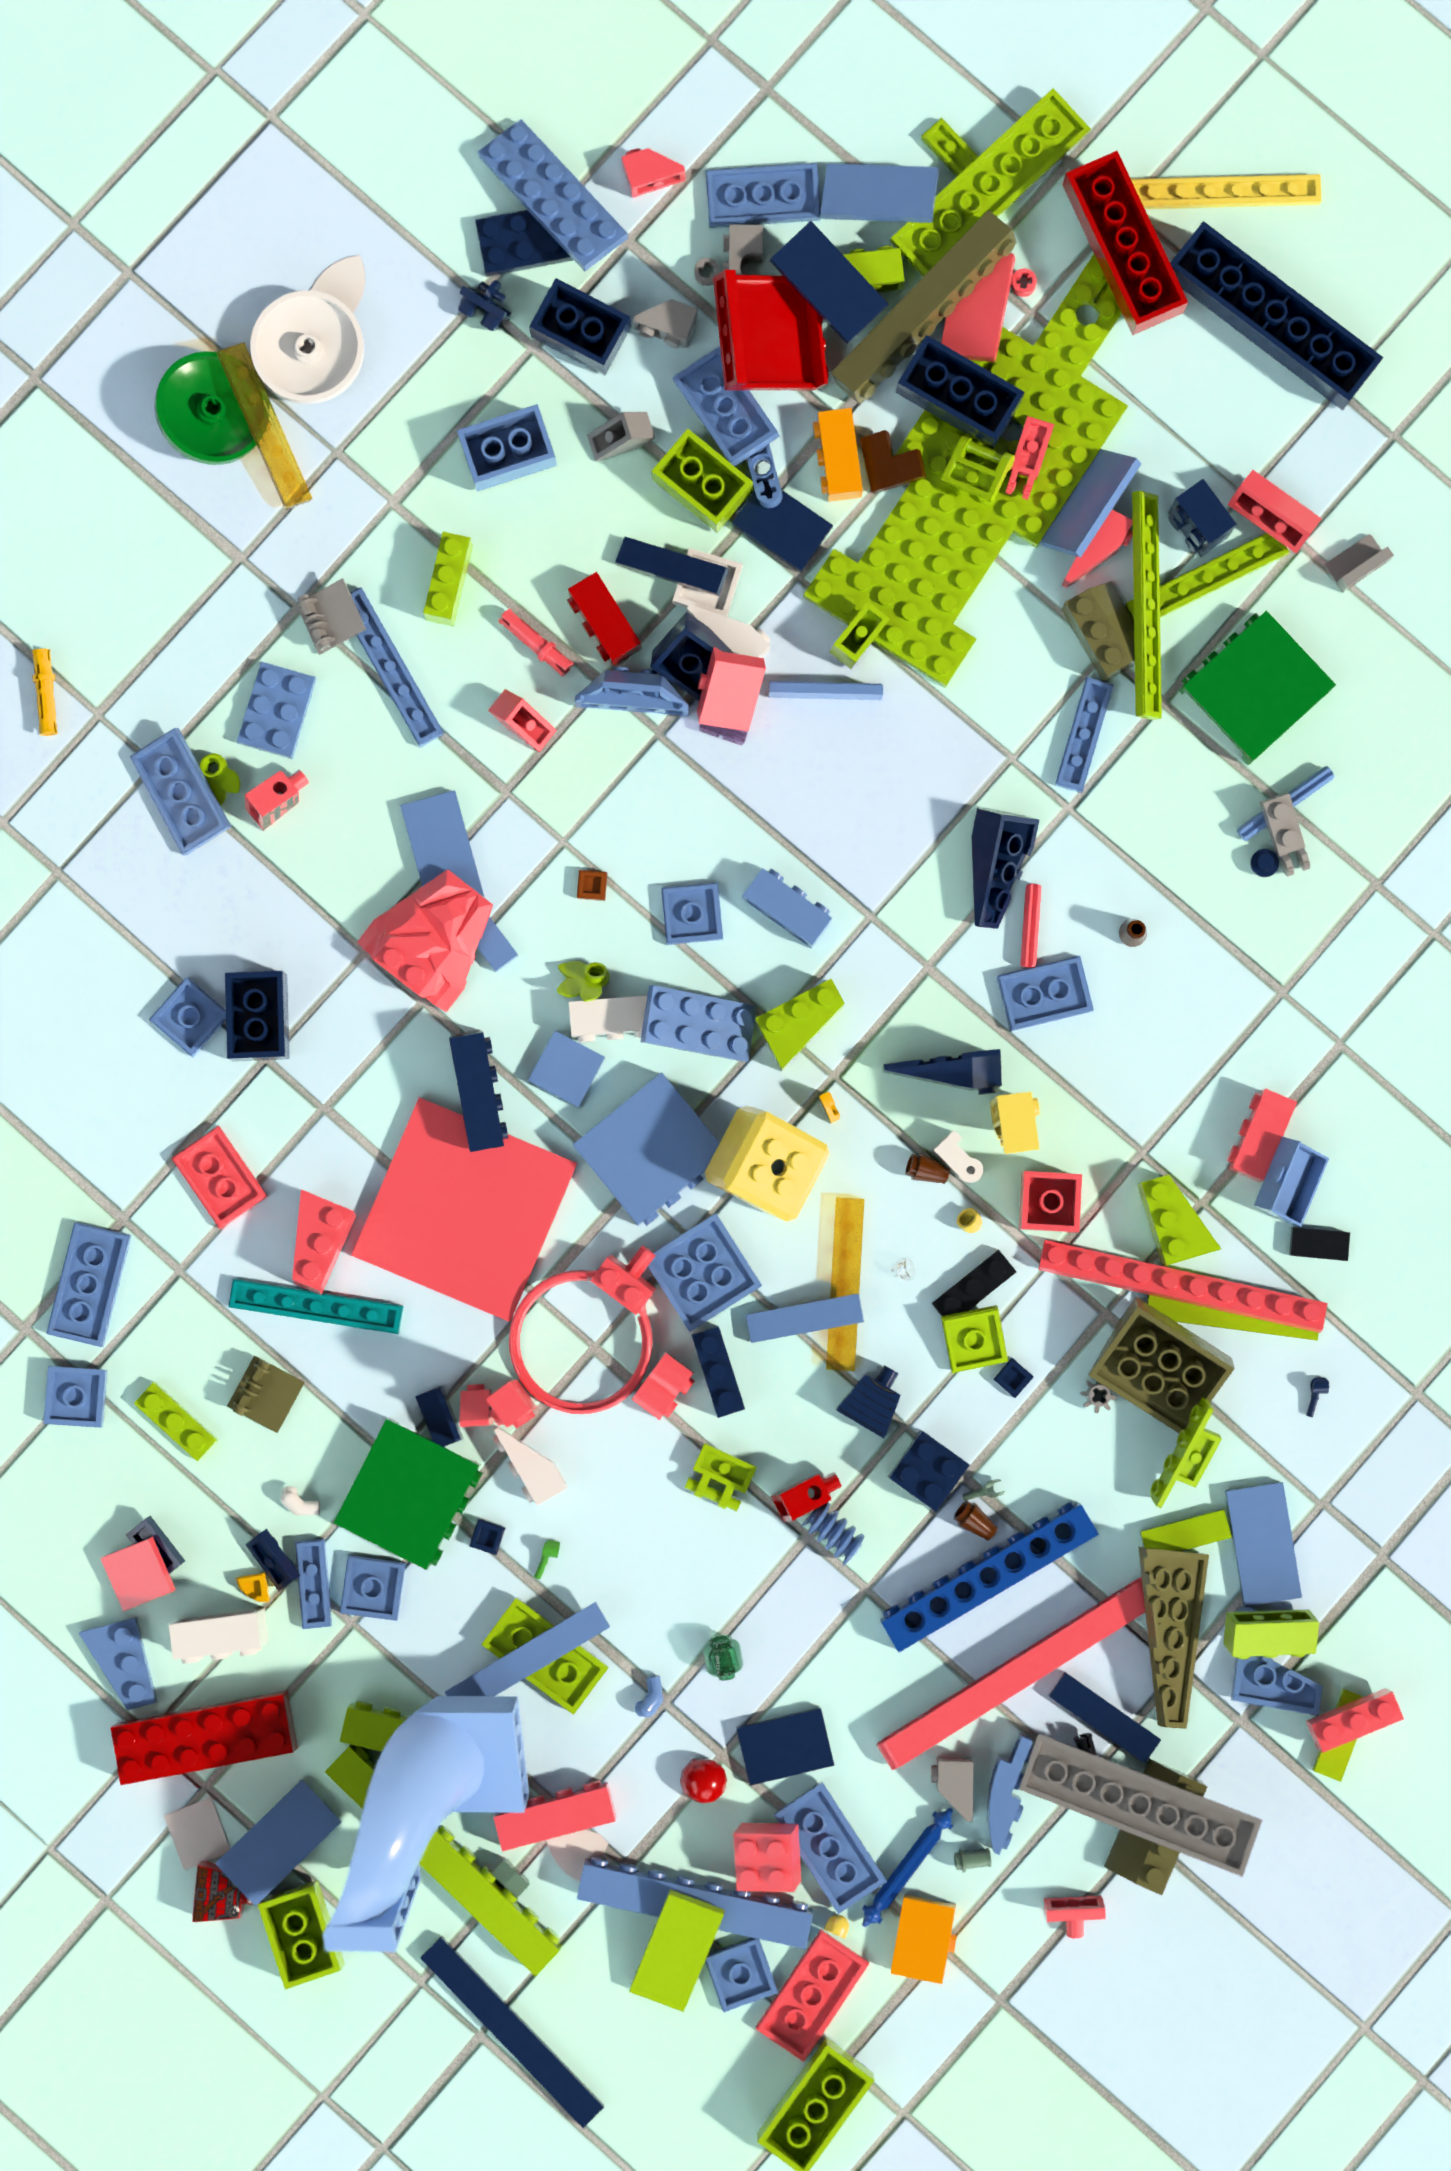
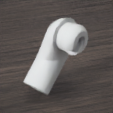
M286 1486L283 1488L282 1495L280 1496L281 1503L292 1514L297 1516L320 1515V1501H303L298 1496L296 1487Z

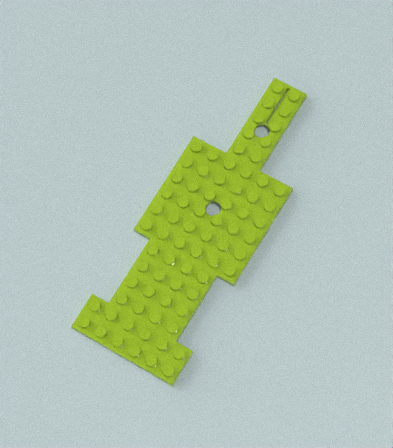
M1095 254L1092 255L1034 346L1002 326L996 362L971 360L1025 392L1020 406L1011 419L1017 425L1020 424L1022 431L1027 416L1054 424L1038 478L1034 480L1029 499L1022 498V492L1029 477L1019 474L1017 475L1016 486L1012 494L1005 493L1012 473L1010 470L1007 472L993 503L944 483L941 478L962 435L972 437L924 410L895 456L919 449L926 478L909 484L858 563L834 548L803 595V598L847 626L867 601H869L890 618L873 642L945 688L977 640L954 625V623L1012 533L1034 547H1038L1043 536L1128 408L1127 404L1082 377L1086 368L1122 315ZM1082 306H1091L1097 311L1098 319L1094 324L1083 325L1077 320L1076 311ZM1001 436L992 450L1002 454L1007 452L1015 455L1020 438L1008 441ZM972 438V441H973V442L978 443V444H980V445H983V446H985V447H987V448H990V447L984 445L983 443L979 442L978 440ZM969 452L964 456L965 459L994 471L998 466L994 462Z

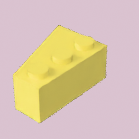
M1032 1091L996 1096L990 1102L993 1130L997 1139L1000 1140L1004 1153L1040 1150L1035 1119L1040 1113L1037 1098H1032Z

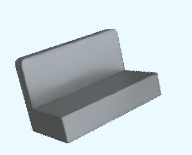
M1368 534L1328 561L1324 568L1340 591L1344 593L1388 563L1394 554L1388 546L1382 550L1372 535Z

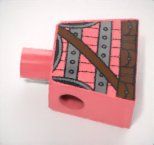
M297 770L288 778L282 771H279L245 794V809L264 831L299 803L298 791L309 784V781L301 770Z

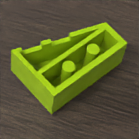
M832 978L755 1018V1023L781 1072L844 1007L845 1003Z
M1169 1174L1137 1184L1162 1266H1168L1221 1250L1217 1241Z

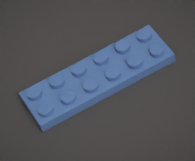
M522 119L478 151L479 158L584 272L628 239V233Z

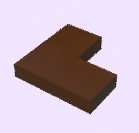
M887 430L860 438L871 493L876 494L926 478L919 449L894 456L889 431Z

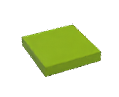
M997 1305L941 1316L952 1373L1008 1362Z

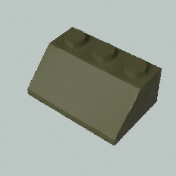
M1111 581L1089 588L1064 603L1061 610L1102 681L1105 682L1135 665L1134 621Z

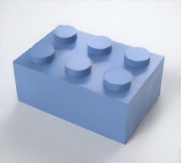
M538 404L457 430L477 492L557 466L556 457Z

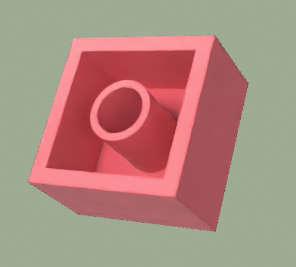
M1021 1172L1018 1230L1078 1233L1080 1229L1082 1174Z
M741 1823L733 1833L736 1890L794 1892L801 1882L798 1824Z

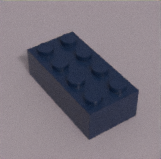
M928 335L925 336L905 369L896 388L898 395L991 449H994L1020 406L1025 393Z

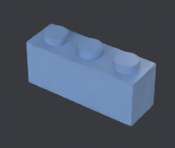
M762 868L743 894V900L812 949L831 923L832 917L829 916L831 911L819 902H816L815 905L806 899L807 894L799 887L793 885L790 888L782 882L784 877L775 870L770 869L767 871Z

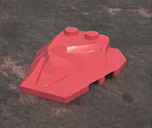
M447 869L374 919L357 943L371 955V958L418 996L426 998L433 1005L448 1012L465 989L466 978L471 964L474 963L475 952L479 940L483 937L493 904Z

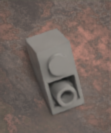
M670 299L635 315L633 319L634 330H637L640 336L652 339L653 336L662 339L670 347L679 348L681 346L687 348L698 319V308Z

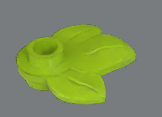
M211 753L202 758L199 767L221 806L226 799L227 792L234 794L240 792L239 776L235 771L228 768L226 760L219 754ZM214 763L218 764L217 772L211 773L210 766Z
M581 961L562 963L558 965V970L566 979L558 986L557 993L568 998L580 995L584 1002L593 1001L602 994V987L609 983L610 974L606 966L598 962H592L588 965Z

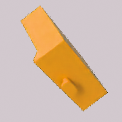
M904 1895L890 1974L943 1984L948 1952L954 1953L957 1935L951 1934L956 1910L955 1903H945Z

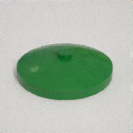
M203 351L180 358L164 373L155 394V417L163 436L176 451L199 463L223 465L245 457L257 446L268 424L269 404L266 392L259 378L243 362L224 353Z

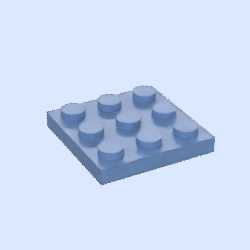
M716 1213L655 1251L654 1254L656 1256L648 1266L689 1332L762 1286Z

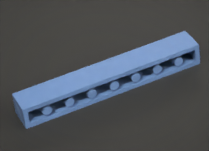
M591 1857V1861L585 1860L577 1900L659 1917L671 1889L725 1909L719 1931L802 1949L807 1947L813 1909L808 1908V1904L805 1902L792 1900L791 1904L779 1902L780 1898L777 1896L763 1894L762 1898L751 1896V1891H737L736 1888L732 1892L723 1890V1886L718 1883L706 1882L705 1885L694 1883L693 1878L680 1875L677 1876V1879L665 1877V1872L649 1869L648 1873L636 1871V1866L626 1863H620V1866L617 1867L608 1865V1860L599 1857Z

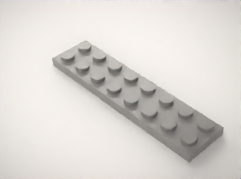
M1040 1733L1037 1736L1019 1787L1021 1791L1241 1877L1244 1875L1263 1820Z

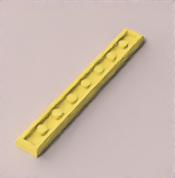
M1320 174L1131 179L1145 209L1320 205L1322 202Z

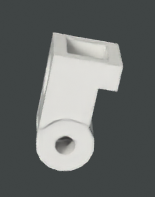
M953 1130L932 1152L961 1181L965 1183L976 1182L983 1175V1165L976 1158H970L957 1144L962 1137Z

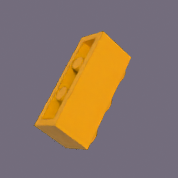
M852 408L818 412L817 421L813 422V433L815 439L820 438L821 449H816L818 466H823L825 476L820 477L822 494L827 493L828 502L862 498L863 489Z

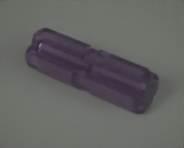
M704 724L699 725L701 732L718 738L723 736V740L738 745H743L748 735V731Z

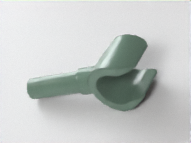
M994 1479L987 1481L984 1487L962 1494L963 1500L967 1501L986 1495L990 1498L1002 1496L1005 1491L996 1493L993 1489L994 1483L1001 1482L1002 1480Z

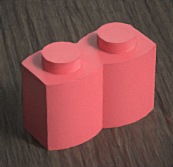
M666 1352L631 1400L658 1420L663 1415L668 1418L678 1405L674 1402V1399L680 1392L685 1395L695 1382L690 1378L694 1372Z

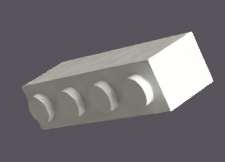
M647 995L596 999L588 1002H569L572 1038H578V1043L595 1042V1037L606 1036L607 1040L624 1039V1034L635 1033V1038H641Z

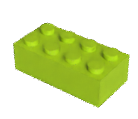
M826 2037L757 2132V2142L795 2171H810L874 2083V2073Z

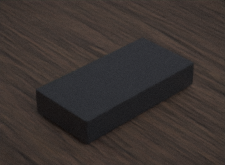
M1291 1227L1289 1256L1348 1261L1350 1232Z

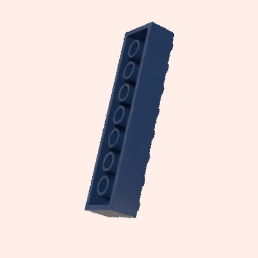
M1204 221L1170 262L1185 292L1342 411L1384 358Z

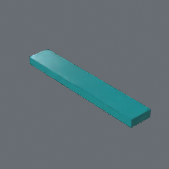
M233 1279L228 1305L229 1308L392 1334L400 1333L404 1306L325 1293L319 1295L312 1291Z

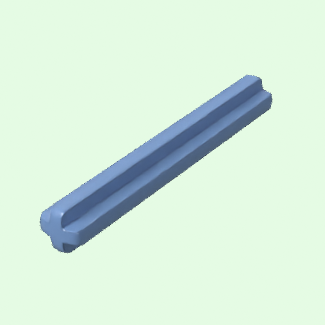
M1324 766L1288 792L1293 807L1334 779L1335 775L1328 766ZM1261 811L1237 829V833L1242 840H1249L1267 827L1263 812Z

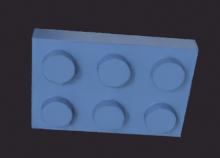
M261 661L237 743L293 760L316 684V677Z

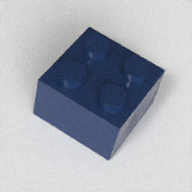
M1204 479L1176 497L1168 511L1170 515L1168 519L1171 525L1177 531H1182L1186 537L1185 543L1193 553L1197 552L1200 557H1203L1227 540L1237 525Z
M920 1430L887 1477L937 1512L970 1464Z

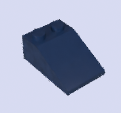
M686 612L652 650L650 668L699 701L702 689H698L701 673H707L713 647L718 648L722 652H733L708 626Z

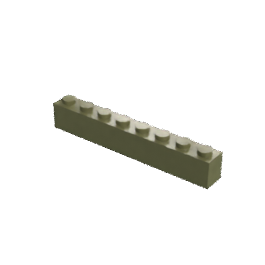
M988 210L831 372L836 385L858 404L870 398L875 393L877 386L884 379L893 375L896 367L903 359L910 357L914 353L916 346L925 336H930L934 332L936 325L944 317L950 316L956 305L973 292L975 285L983 277L991 274L999 260L1012 252L1017 243L1013 230Z

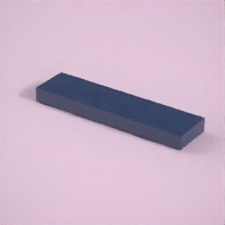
M626 536L615 560L618 566L716 596L720 595L729 572L727 567Z
M1065 1671L1048 1695L1143 1763L1147 1762L1161 1741L1155 1734Z

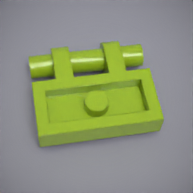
M704 1443L692 1469L703 1474L701 1480L698 1482L688 1478L684 1488L694 1492V1496L700 1499L703 1496L718 1503L717 1506L724 1510L727 1507L737 1512L741 1501L731 1497L735 1489L745 1494L757 1467ZM711 1478L726 1485L723 1493L708 1486Z

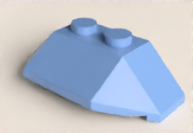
M613 667L612 671L605 670L575 695L574 701L575 706L580 708L679 716L689 715V705L665 677L651 669H642L640 673L629 672V669L625 667Z

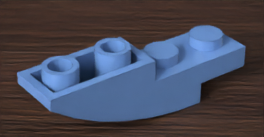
M1021 1733L1018 1735L1009 1760L997 1756L989 1784L987 1798L988 1834L992 1850L1000 1855L1002 1848L1007 1850L1013 1833L1009 1832L1013 1821H1019L1024 1808L1023 1805H1020L1021 1798L1012 1792L1013 1789L1018 1791L1024 1776L1020 1772L1024 1762H1029L1034 1746H1031L1033 1740Z

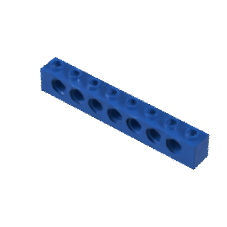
M1072 1501L1057 1509L1059 1514L1055 1517L1048 1519L1045 1516L1032 1524L1033 1530L1026 1534L1023 1531H1019L1007 1539L1009 1544L999 1549L996 1545L982 1554L984 1559L975 1564L972 1560L957 1568L959 1573L950 1579L948 1575H945L933 1582L934 1588L924 1593L923 1590H920L907 1598L909 1603L901 1608L896 1604L882 1613L884 1618L880 1619V1622L898 1653L1099 1535L1082 1504L1077 1503L1074 1505ZM1060 1523H1067L1070 1528L1068 1536L1063 1539L1057 1538L1055 1535L1056 1526ZM1037 1537L1042 1538L1045 1542L1043 1551L1033 1553L1030 1550L1031 1541ZM1011 1552H1016L1020 1556V1563L1014 1568H1009L1005 1564V1557ZM985 1567H991L995 1570V1578L988 1583L982 1582L980 1579V1572ZM960 1582H967L970 1585V1593L966 1597H958L955 1594V1587ZM934 1597L945 1599V1608L940 1612H934L930 1609V1602ZM912 1611L918 1612L921 1617L919 1624L914 1627L905 1624V1616Z

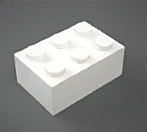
M265 1608L185 1618L169 1624L173 1660L181 1659L182 1664L199 1662V1659H204V1656L210 1655L211 1660L228 1658L229 1655H233V1652L236 1651L240 1652V1656L257 1654L258 1651H262V1647L269 1643Z

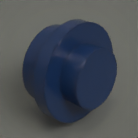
M1260 849L1251 857L1250 866L1257 876L1263 878L1270 877L1279 868V858L1272 850Z

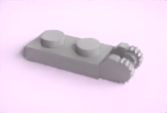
M1283 793L1261 801L1260 806L1276 855L1279 857L1284 874L1287 877L1294 875V867L1288 853L1294 851L1303 871L1310 869L1311 864L1308 854L1304 849L1306 846L1290 794Z

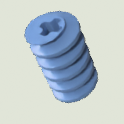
M828 1502L816 1508L802 1523L801 1527L810 1523L811 1526L808 1531L810 1535L819 1531L820 1533L816 1541L819 1543L827 1539L826 1550L836 1547L837 1549L833 1557L838 1558L844 1555L845 1558L842 1563L844 1566L862 1547L865 1536L861 1533L853 1537L856 1527L853 1525L845 1529L848 1521L846 1518L836 1521L839 1512L834 1510L828 1513L831 1505Z

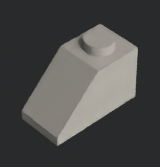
M622 412L587 434L594 460L601 461L637 450L655 439V435L647 412Z
M937 1757V1764L931 1765V1783H936V1788L940 1794L966 1821H973L974 1762L972 1758Z

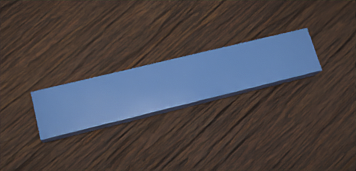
M362 587L354 590L350 594L366 627L365 631L356 636L421 748L443 736L444 732Z
M595 1601L446 1690L445 1694L446 1696H496L610 1628V1625Z

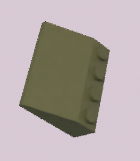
M1135 1297L1118 1321L1088 1375L1174 1431L1180 1433L1181 1430L1186 1429L1190 1421L1192 1408L1196 1404L1198 1405L1202 1398L1211 1402L1235 1368L1232 1357L1140 1298Z

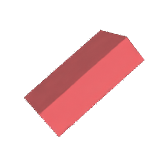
M713 647L707 673H701L698 683V689H702L697 707L699 724L749 731L766 670L764 658L722 652L718 648Z

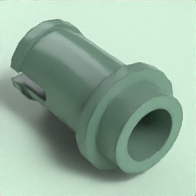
M989 1848L971 1851L959 1849V1852L954 1853L956 1870H961L962 1873H965L966 1869L991 1867L992 1861Z

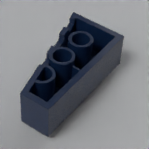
M483 1031L449 1037L469 1150L470 1152L502 1147L504 1146L503 1139H508L506 1122H500L498 1111L503 1110L501 1094L494 1093L493 1083L498 1082L495 1065L490 1066L488 1054H493L490 1037H484Z

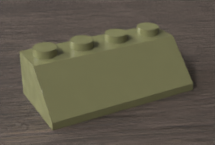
M1150 1758L1143 1772L1146 1775L1203 1797L1208 1787L1204 1782ZM1119 1829L1104 1867L1132 1883L1162 1896L1180 1852Z

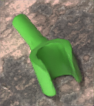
M552 1540L545 1542L541 1561L534 1575L535 1578L541 1579L549 1557L558 1558L560 1542Z

